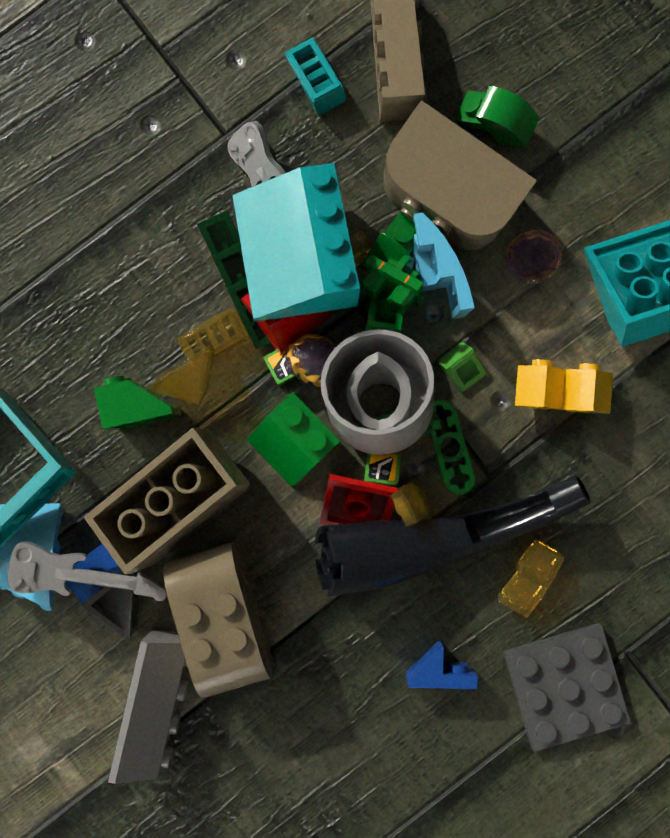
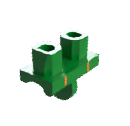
M373 255L369 256L365 262L367 273L361 282V292L372 299H376L383 289L391 292L387 299L388 306L401 315L412 304L419 307L424 300V297L421 295L424 282L418 280L420 272L412 269L414 258L405 255L400 261L390 258L386 263Z

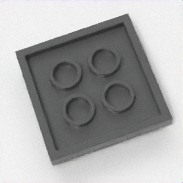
M599 623L503 651L533 752L631 724L604 630Z

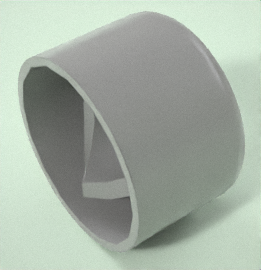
M390 330L363 331L341 342L331 352L325 362L321 375V392L334 430L351 447L368 454H392L414 444L428 428L434 411V373L430 360L424 350L409 337ZM378 384L391 385L400 393L399 404L395 412L390 417L382 420L369 417L359 403L363 391Z

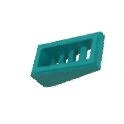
M313 37L284 53L317 115H322L345 102L346 96L343 85ZM314 54V58L301 65L298 64L299 61ZM318 66L321 67V68H319V69H317V70L313 71L312 73H310V74H308V75L305 76L306 73H308L309 71L315 69L316 67H318ZM327 78V80H325L324 82L316 85L315 87H312V85Z

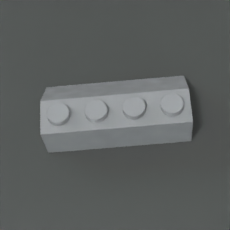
M154 627L140 643L108 780L109 783L119 784L154 780L158 778L163 767L168 768L170 765L173 747L168 746L171 734L176 735L181 719V714L176 713L178 701H184L189 684L188 680H184L186 667L188 666L178 632Z

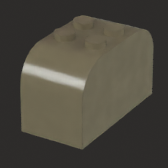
M422 100L390 144L383 175L385 193L389 200L401 209L400 213L414 222L413 215L423 212L436 225L448 243L463 250H477L490 244L510 220L537 181Z
M193 427L85 515L84 519L123 573L127 575L146 569L172 553L237 501L250 488L251 484L209 429Z
M238 538L180 554L166 561L163 567L166 593L188 670L198 695L203 699L272 678L275 664Z

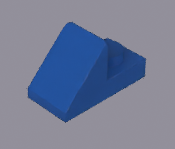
M439 640L406 671V682L408 688L477 689L478 675L473 667H468V664L464 662H449L448 667H444V647Z

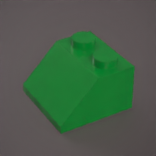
M124 376L110 377L103 380V386L94 387L102 429L123 430L184 416L181 408L143 384L132 381V378L125 379Z
M294 392L288 395L246 439L291 487L299 482L340 442Z

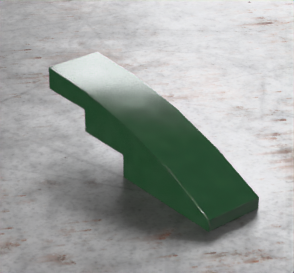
M228 210L198 223L200 232L255 349L271 343L258 323L253 321V316L241 301V298L248 294L249 291L239 233Z

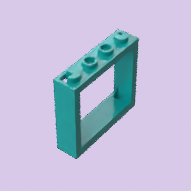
M0 388V408L48 462L0 509L1 548L77 472L9 394Z

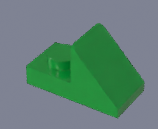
M399 212L384 233L381 232L360 267L366 270L365 262L370 255L386 263L390 258L400 261L403 256L410 255L414 250L415 223Z
M383 289L376 299L370 298L365 330L381 329L401 333L403 314L401 315L392 310L387 303L391 292Z

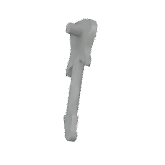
M258 121L247 122L229 140L228 152L235 163L247 173L252 187L286 173L274 160L265 131Z
M27 541L18 543L12 551L8 571V584L16 593L25 594L42 590H53L63 596H68L71 593V589L67 588L66 581L133 590L136 595L153 597L156 601H163L167 596L165 587L142 573H138L137 577L74 568L76 562L87 559V555L84 553L60 555L51 553L44 547Z

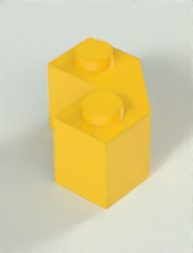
M540 359L532 360V365H518L515 406L542 410L556 409L567 410V412L610 414L613 373L601 371V365L583 363L579 365V369H561L552 367L553 361Z

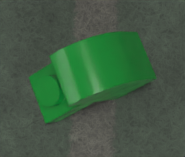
M489 86L486 92L467 91L454 121L462 128L488 131L500 145L527 148L540 117L530 104L518 95L499 87Z

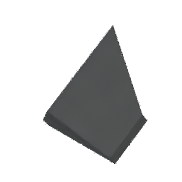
M141 570L127 575L137 577V574L141 573ZM104 587L82 605L84 609L121 637L130 638L137 631L139 595L134 594L133 590Z

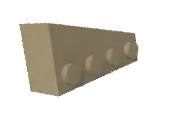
M370 0L379 122L408 120L421 100L427 104V92L423 80L424 55L420 53L419 45L422 39L421 21L416 18L415 10L419 9V0Z

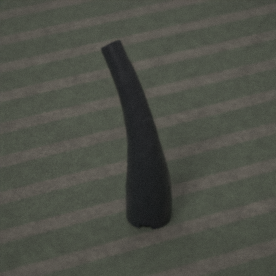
M575 475L516 501L468 514L436 519L375 520L321 526L318 528L315 537V544L322 543L321 559H315L318 579L322 590H328V596L389 587L533 532L591 504V499L583 482Z

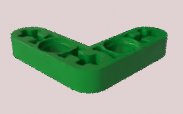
M436 400L434 401L433 414L436 412V406H440L442 410H448L449 416L445 418L446 428L453 425L455 432L443 433L437 437L435 430H442L439 420L431 419L428 428L422 436L430 434L446 489L458 495L465 494L473 488L475 476L457 412L449 401ZM393 413L379 416L373 419H386L390 417ZM447 437L454 438L459 444L458 452L452 457L445 456L440 449L441 442ZM463 458L464 464H457L460 474L467 475V480L463 481V487L459 489L456 484L450 483V479L455 477L453 467L450 466L446 469L444 462H455Z

